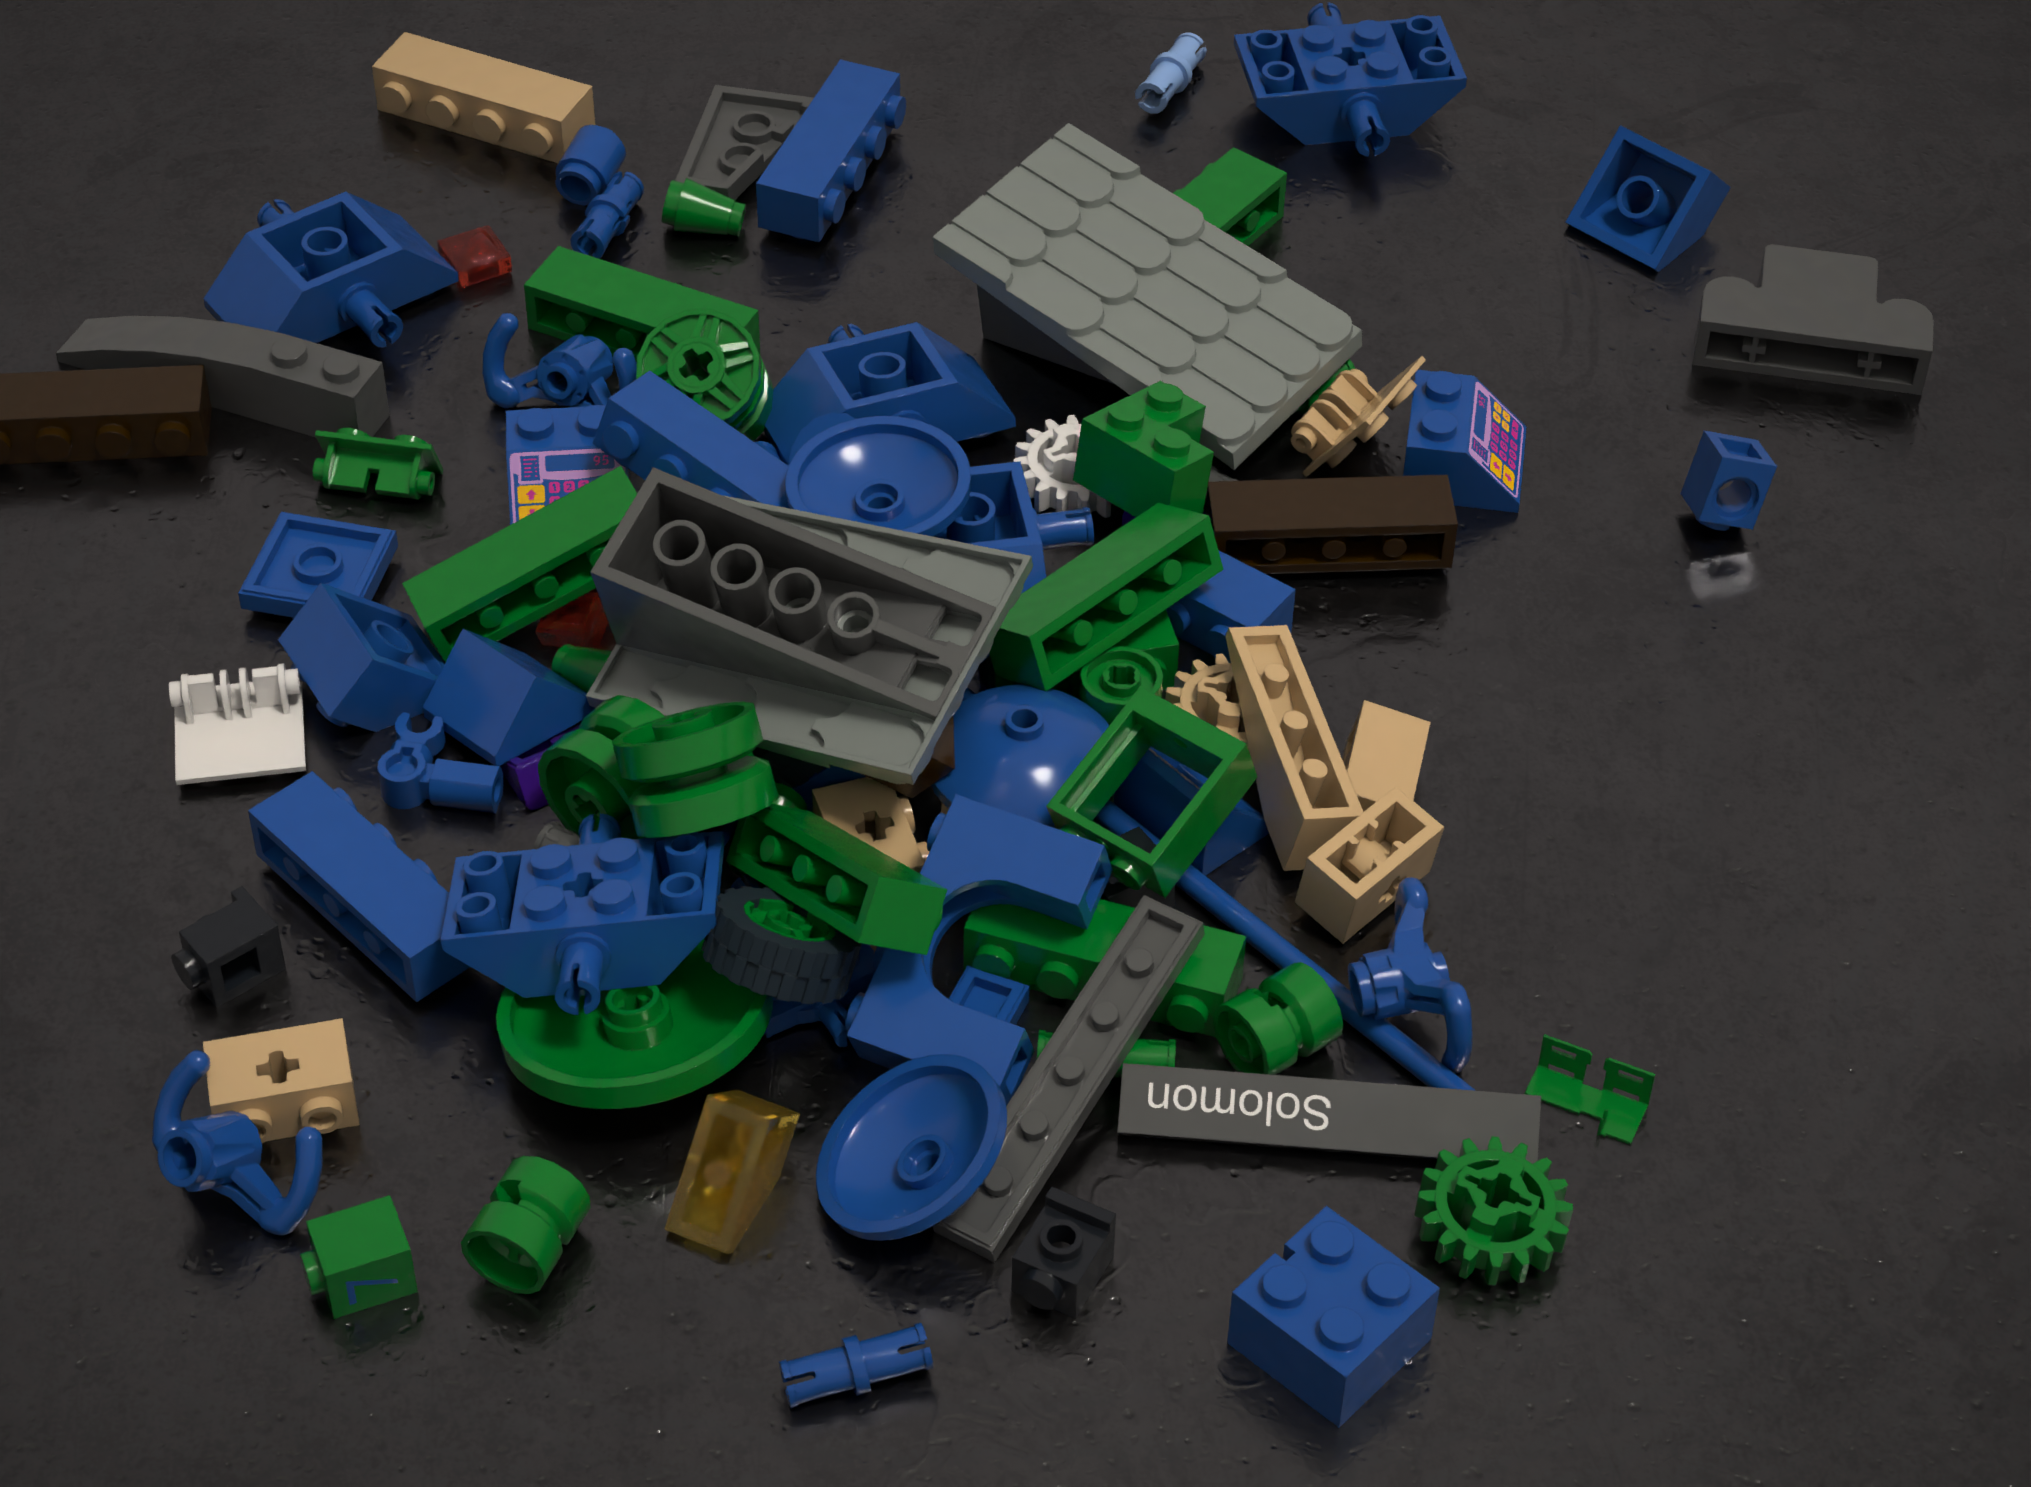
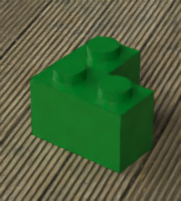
M1159 381L1083 418L1073 481L1135 517L1157 503L1203 513L1214 451L1199 443L1206 406L1183 394V391L1177 386Z

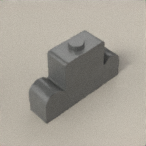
M1770 244L1764 250L1757 287L1745 279L1734 276H1722L1712 279L1706 284L1695 333L1692 365L1922 395L1933 352L1934 320L1932 313L1927 307L1917 301L1891 299L1882 304L1877 302L1878 261L1873 257Z

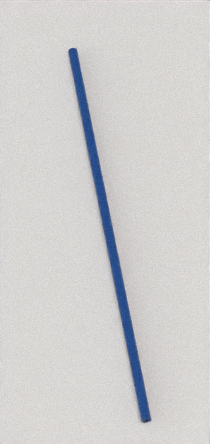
M967 687L963 699L976 693ZM1108 800L1094 818V821L1118 836L1139 826L1156 845L1160 841L1159 838L1111 800ZM1193 865L1188 867L1175 884L1233 932L1246 936V942L1278 968L1283 969L1297 962H1302L1312 967L1325 980L1334 993L1341 1010L1342 1019L1427 1087L1475 1090L1386 1018L1374 1020L1372 1015L1360 1017L1354 1006L1351 991Z

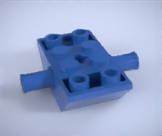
M1327 2V10L1330 16L1326 15L1323 4L1319 3L1309 11L1307 16L1309 26L1306 28L1279 31L1259 30L1254 33L1234 35V46L1256 107L1304 145L1355 141L1358 152L1364 156H1369L1370 151L1366 142H1370L1374 156L1379 155L1389 146L1390 137L1410 135L1461 92L1467 83L1466 74L1441 16L1416 15L1408 19L1364 20L1354 24H1343L1338 7L1333 3Z
M345 191L295 213L281 199L273 201L274 206L282 214H279L269 202L264 204L257 215L259 228L249 231L244 235L203 300L205 308L217 321L279 332L314 343L358 326L375 346L383 348L386 347V341L377 333L378 331L391 344L397 341L403 331L402 320L392 313L391 310L459 281L458 272L400 215Z
M915 322L865 335L857 325L847 324V330L852 338L848 337L842 325L837 327L829 336L828 344L807 348L773 389L772 410L765 423L764 433L777 450L780 460L788 465L791 446L800 430L812 419L829 412L847 413L855 419L874 416L910 418L941 429L956 442L970 438H983L994 432L1016 427V420L975 358L920 323Z
M1021 461L970 467L971 491L966 506L948 527L932 536L1032 556L1033 568L1024 583L1021 594L1046 578L1043 550L1082 545L1093 546L1094 544L1093 520L1089 507L1051 513H1036V510L1032 507Z
M592 814L583 819L579 826L578 845L563 846L551 844L539 849L500 853L482 851L470 856L456 857L440 939L442 949L447 954L524 998L555 995L557 1005L564 1012L572 1015H578L579 1001L582 995H585L584 1012L588 1014L598 1007L602 990L660 985L706 937L710 930L717 925L716 901L718 902L717 896L720 894L725 842L723 831L693 832L657 838H621L622 828L619 822L607 814H600L598 831H594L595 819Z

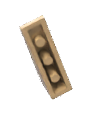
M1288 626L1229 627L1225 637L1250 755L1258 776L1256 783L1264 821L1283 870H1304L1307 857L1361 815L1363 809Z

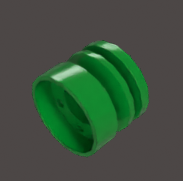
M687 309L665 318L647 335L637 356L636 379L648 371L653 372L752 441L764 431L765 423L772 410L774 387L751 334L734 317L713 309ZM700 368H703V370L707 374H709V376L702 381H699V379L695 375H693V373Z

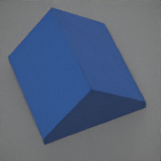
M462 629L422 707L424 717L432 722L435 716L442 717L446 733L494 766H501L575 725L595 709V707L589 706L586 692L526 653L466 629Z
M1150 747L1115 791L1113 803L1161 840L1208 778ZM1241 798L1191 865L1204 875H1207L1264 838L1269 833L1264 816Z

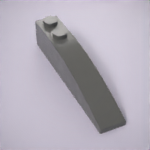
M119 316L86 319L56 352L58 362L84 370L204 365L211 407L315 437L316 430L337 432L340 428L361 430L370 437H373L390 416L382 362L283 333L230 322L172 316Z

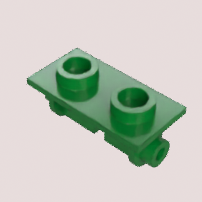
M340 428L337 432L316 430L315 437L326 457L316 458L313 465V480L323 482V486L326 489L366 493L370 474L375 473L378 474L375 487L377 495L419 500L422 495H432L435 485L434 474H443V467L432 444H428L418 437L398 435L393 440L370 437L367 433L353 428Z

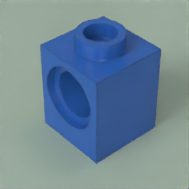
M1703 431L1680 494L1694 513L1696 520L1708 528L1726 531L1730 526L1753 530L1777 465L1756 439ZM1733 481L1727 488L1720 490L1724 484Z

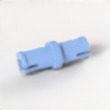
M1191 32L1180 34L1168 52H1163L1157 56L1151 64L1150 75L1139 85L1135 92V99H1139L1147 91V94L1138 103L1140 108L1148 113L1158 114L1165 109L1168 101L1174 94L1184 91L1192 80L1193 69L1206 56V47L1200 48L1195 54L1200 45L1204 43L1202 38Z

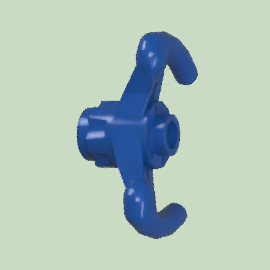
M503 313L498 318L488 334L483 351L482 375L486 394L493 403L505 409L514 408L520 402L532 397L553 401L559 406H606L611 393L605 380L612 375L613 363L619 379V391L636 380L637 364L631 350L619 348L612 357L609 347L602 340L593 336L584 337L582 334L571 337L541 358L538 366L509 378L504 370V358L509 341L519 327L517 317L511 313ZM535 379L538 380V382L527 387L526 383Z
M1408 877L1399 883L1394 911L1395 929L1388 948L1363 954V957L1359 958L1358 962L1349 963L1348 980L1353 1003L1360 1017L1372 1015L1374 1020L1419 1011L1444 1015L1447 1029V1044L1441 1063L1452 1072L1459 1073L1470 1061L1473 1046L1470 1001L1465 988L1460 983L1450 981L1447 964L1442 952L1432 953L1428 944L1424 942L1423 922L1428 909V895L1420 880Z
M200 1050L190 1052L171 1071L160 1091L154 1112L152 1142L158 1152V1164L163 1176L171 1184L177 1187H185L189 1192L210 1188L231 1198L258 1222L263 1230L281 1236L292 1233L308 1214L318 1192L323 1166L321 1133L313 1127H304L297 1133L295 1137L296 1164L293 1180L288 1195L282 1197L277 1186L259 1165L262 1142L257 1127L247 1115L231 1110L194 1119L181 1120V1112L192 1087L210 1069V1058L205 1052Z

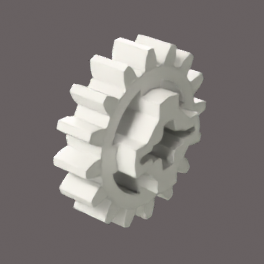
M1068 415L1066 424L1060 426L1052 419L1045 420V432L1043 433L1032 428L1026 431V442H1017L1015 446V459L1013 462L1021 461L1030 499L1034 498V509L1038 513L1049 507L1056 509V512L1089 507L1090 512L1097 511L1101 516L1107 518L1111 516L1112 503L1073 481L1081 424H1078L1075 415Z

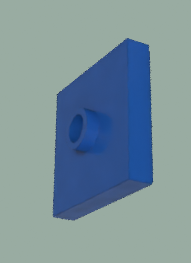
M281 512L238 592L241 609L294 618L320 583L372 601L398 548L397 533L395 530Z

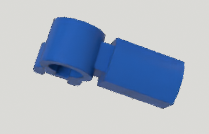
M403 712L395 722L397 740L393 743L391 749L383 754L378 761L377 770L384 802L396 809H411L429 799L433 806L496 813L503 794L502 768L499 766L436 759L435 764H433V756L443 749L446 742L442 717L435 716L431 727L427 731L415 733L412 730L410 713Z

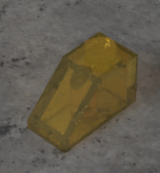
M740 1090L707 1095L665 1230L723 1253H733L779 1180L800 1113Z

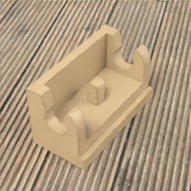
M1366 700L1363 701L1346 740L1342 756L1343 763L1363 812L1395 786L1410 799L1414 800L1431 722Z

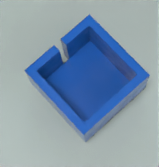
M1326 1206L1284 1244L1283 1258L1274 1253L1232 1292L1227 1343L1340 1428L1432 1339L1440 1288Z

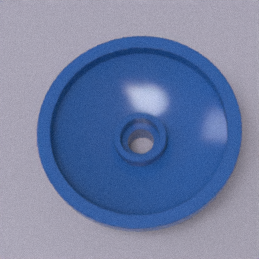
M874 416L854 419L820 432L805 443L795 454L786 473L787 503L790 509L934 536L948 527L966 506L971 491L970 465L965 452L951 436L925 422L895 416Z
M1008 685L985 690L963 699L960 707L953 715L955 769L932 784L931 787L939 800L948 809L955 794L1055 828L1046 805L1109 727V724L1088 704L1055 689H1049L1045 692L1027 685Z
M937 1054L907 1061L883 1073L869 1083L847 1104L837 1117L824 1140L816 1168V1189L821 1205L826 1213L847 1233L858 1238L876 1241L903 1238L925 1231L953 1215L974 1196L985 1182L1002 1148L1007 1127V1107L1003 1092L997 1082L986 1069L971 1059L952 1054Z

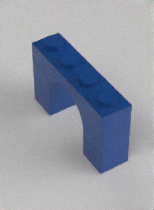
M955 794L947 814L939 813L930 828L927 839V850L930 852L919 873L947 889L943 902L942 919L933 934L927 955L877 946L873 958L875 974L866 994L859 992L853 999L847 1013L845 1028L848 1031L847 1037L859 1058L889 1069L928 1055L952 1054L971 1059L980 1064L994 1078L1003 1092L1007 1106L1020 1086L1035 1051L1025 1028L954 1003L934 987L932 965L937 946L946 931L958 919L978 908L996 904L1017 905L1088 929L1113 869L1105 845Z

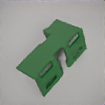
M1544 1034L1539 1063L1524 1094L1539 1095L1544 1103L1577 1115L1582 1113L1599 1119L1597 1135L1602 1137L1608 1136L1631 1145L1649 1106L1656 1074L1612 1058H1606L1603 1070L1606 1071L1603 1089L1593 1088L1583 1084L1587 1064H1591L1593 1053L1590 1050ZM1555 1046L1576 1054V1057L1552 1049V1047ZM1549 1064L1573 1072L1574 1077L1549 1069ZM1619 1070L1641 1077L1643 1081L1621 1074ZM1617 1088L1639 1096V1101L1615 1093L1613 1090Z

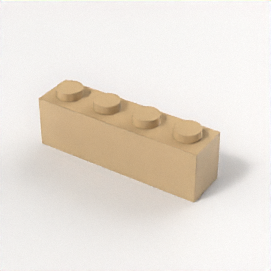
M404 32L372 66L378 110L555 163H559L581 127L595 125L593 89L591 85Z

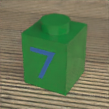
M390 1195L306 1221L311 1250L299 1254L302 1269L311 1295L325 1293L334 1319L418 1292L411 1249Z

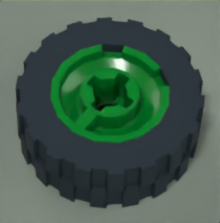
M742 886L740 889H727L724 894L720 893L717 896V925L706 935L701 951H704L703 958L705 961L709 962L712 965V969L718 974H723L729 978V981L749 988L755 993L776 997L778 1000L788 1002L797 1001L802 1004L822 1002L826 1004L832 1003L833 999L840 1000L844 997L845 992L848 990L862 943L856 942L770 888L763 887L761 889L753 888L752 886Z

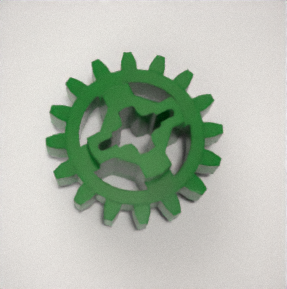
M1491 1136L1487 1150L1480 1151L1470 1138L1464 1139L1459 1158L1445 1149L1441 1150L1438 1153L1435 1169L1425 1168L1415 1205L1414 1216L1422 1219L1419 1233L1421 1241L1432 1242L1439 1240L1434 1259L1438 1263H1442L1453 1257L1461 1261L1459 1276L1464 1279L1472 1274L1475 1268L1485 1270V1278L1488 1285H1496L1500 1271H1509L1517 1283L1525 1282L1529 1264L1545 1272L1549 1269L1553 1252L1562 1253L1573 1213V1204L1564 1201L1568 1187L1566 1180H1548L1552 1161L1547 1157L1533 1164L1527 1161L1528 1145L1522 1142L1514 1148L1512 1153L1502 1151L1501 1141L1499 1137Z

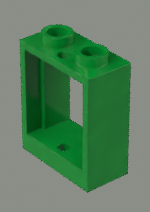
M1140 686L1046 807L1056 829L1105 845L1113 869L1112 875L1121 883L1133 890H1140L1142 886H1145L1165 898L1258 776L1245 742ZM1152 747L1208 779L1149 854L1096 824L1093 820L1147 750Z

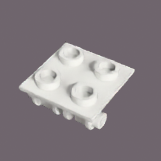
M283 663L275 667L252 669L253 682H249L246 667L239 668V683L230 684L227 669L220 670V685H215L213 673L198 675L181 674V681L169 682L171 706L174 707L176 785L306 771L303 692L298 668L286 669Z

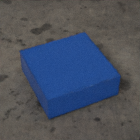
M967 965L949 1000L1016 1025L1029 1002L1030 986Z

